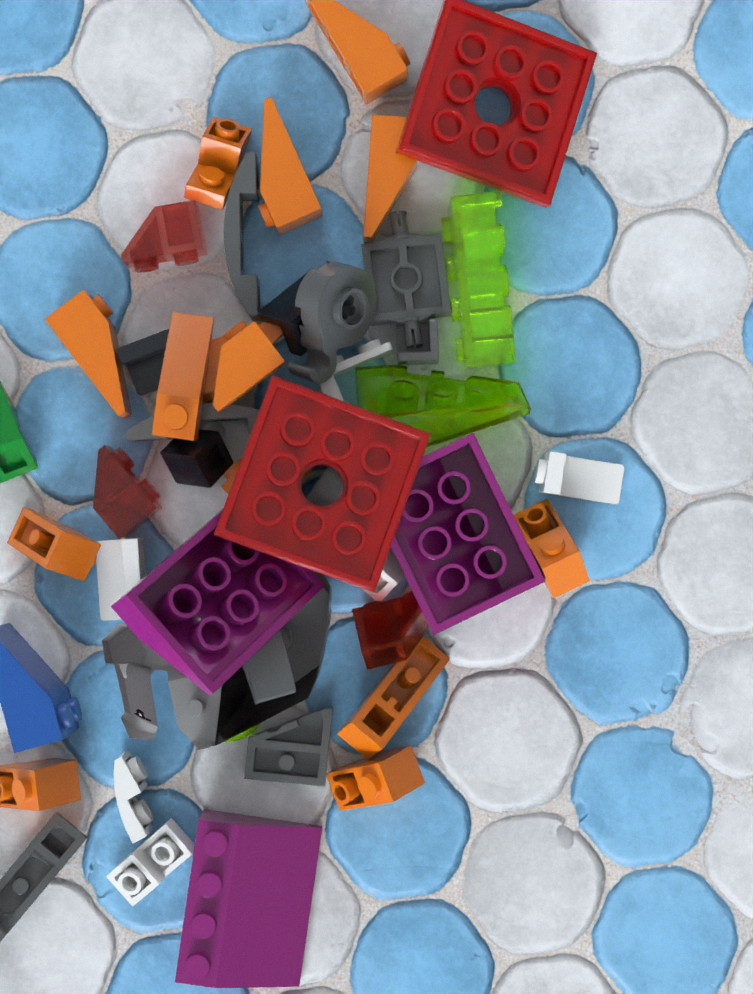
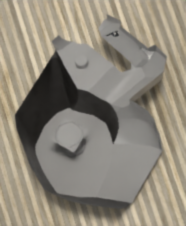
M314 571L325 586L280 629L290 662L296 693L255 704L243 666L216 692L209 695L142 642L126 623L117 624L102 640L105 663L115 665L125 710L121 720L129 738L139 740L156 738L158 726L150 675L155 669L167 671L168 685L178 728L188 736L190 741L197 747L196 750L219 745L308 699L320 673L331 620L332 588L325 575Z

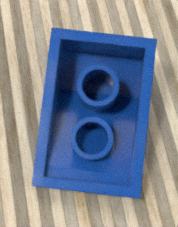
M10 623L0 625V704L14 753L65 739L79 728L78 721L82 720L78 699L76 697L71 698L69 688Z

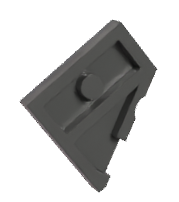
M326 706L249 736L244 779L325 787L333 707Z

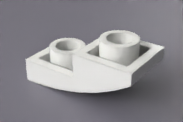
M127 750L114 760V788L120 816L134 844L149 834L153 828L151 822L154 819L147 803L143 799L138 801L136 797L148 785L145 781L148 778L147 770L138 756L133 758L129 750Z
M170 818L106 877L125 899L134 906L194 853L195 844L176 822Z

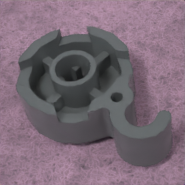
M332 260L326 261L327 264H324L318 270L310 269L299 285L295 307L301 308L303 324L299 325L301 331L300 343L307 350L308 358L304 365L289 362L287 365V369L292 375L320 384L329 380L335 372L337 350L352 346L365 336L373 322L377 308V292L370 275L364 269Z

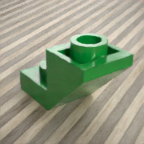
M0 381V483H3L37 469L38 464L20 429L17 411Z

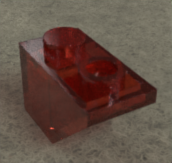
M190 200L154 207L122 252V262L129 269L135 268V272L144 273L158 270L159 263L174 261L176 266H184L199 262L198 256L208 255L200 208L196 201Z
M104 445L98 450L93 509L118 539H126L162 509V506L157 502L161 495L148 479L145 478L140 481L131 469L135 464L122 448L119 447L114 450L111 446Z
M413 591L404 594L402 597L382 602L371 601L362 607L352 609L360 648L367 670L407 660L429 629V624Z

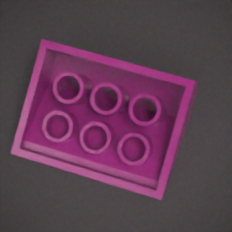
M474 433L424 456L391 548L433 635L546 581Z
M223 509L111 606L142 642L209 695L216 692L325 586L312 570L215 536L214 532Z
M208 809L203 810L198 819L175 977L176 983L210 988L299 987L322 826Z

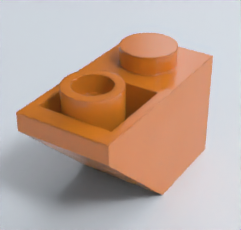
M548 499L514 514L518 526L546 581L544 583L553 599L590 581L578 547Z
M411 745L384 750L368 760L363 758L326 773L332 794L340 811L395 802L425 784Z
M52 758L0 765V807L42 811L81 800L76 759Z

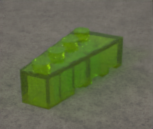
M501 191L451 196L447 217L441 218L443 242L450 241L452 257L445 258L447 281H455L456 297L450 298L452 322L459 321L461 337L454 338L456 362H464V371L512 366L516 362L511 307L506 305L505 297H509L508 270L505 264H501V257H504V245L506 244L505 231L501 224H497L496 219L497 210L502 206Z

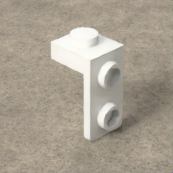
M376 339L357 348L359 354L344 360L342 355H338L335 372L329 380L321 384L319 383L322 390L317 392L344 401L334 377L393 353L391 343L387 342L381 345L380 340Z
M549 451L544 454V460L538 459L534 483L540 484L539 493L618 504L624 466L566 456L565 453Z

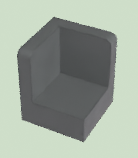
M429 319L428 323H420L423 346L416 348L414 332H412L413 348H406L404 325L396 324L398 366L438 364L437 319Z

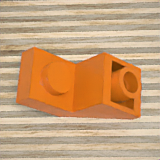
M212 118L202 135L198 164L186 183L184 198L223 210L235 173L244 158L252 128L239 125L232 119Z

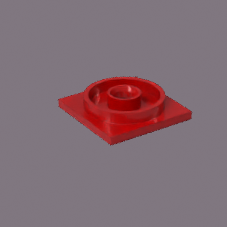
M443 0L396 153L544 208L549 207L597 52L467 1ZM486 88H494L501 91L507 97L510 103V115L505 123L495 125L491 122H484L478 116L475 110V98L479 91Z
M272 375L214 535L374 593L431 433ZM328 466L339 474L342 481V492L337 501L327 506H318L305 498L301 482L304 474L312 467Z

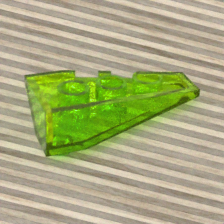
M400 365L355 367L357 406L431 433L426 447L530 414V404L520 383L516 381L480 376H470L466 381L444 378L445 372L431 370V376L407 373L408 367Z

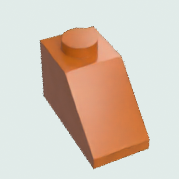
M242 321L224 334L227 342L220 349L213 406L219 413L285 364L284 359L255 321L248 326Z
M26 507L22 508L7 541L9 545L45 569L85 581L90 569L95 564L97 553L101 546L100 543L82 532Z

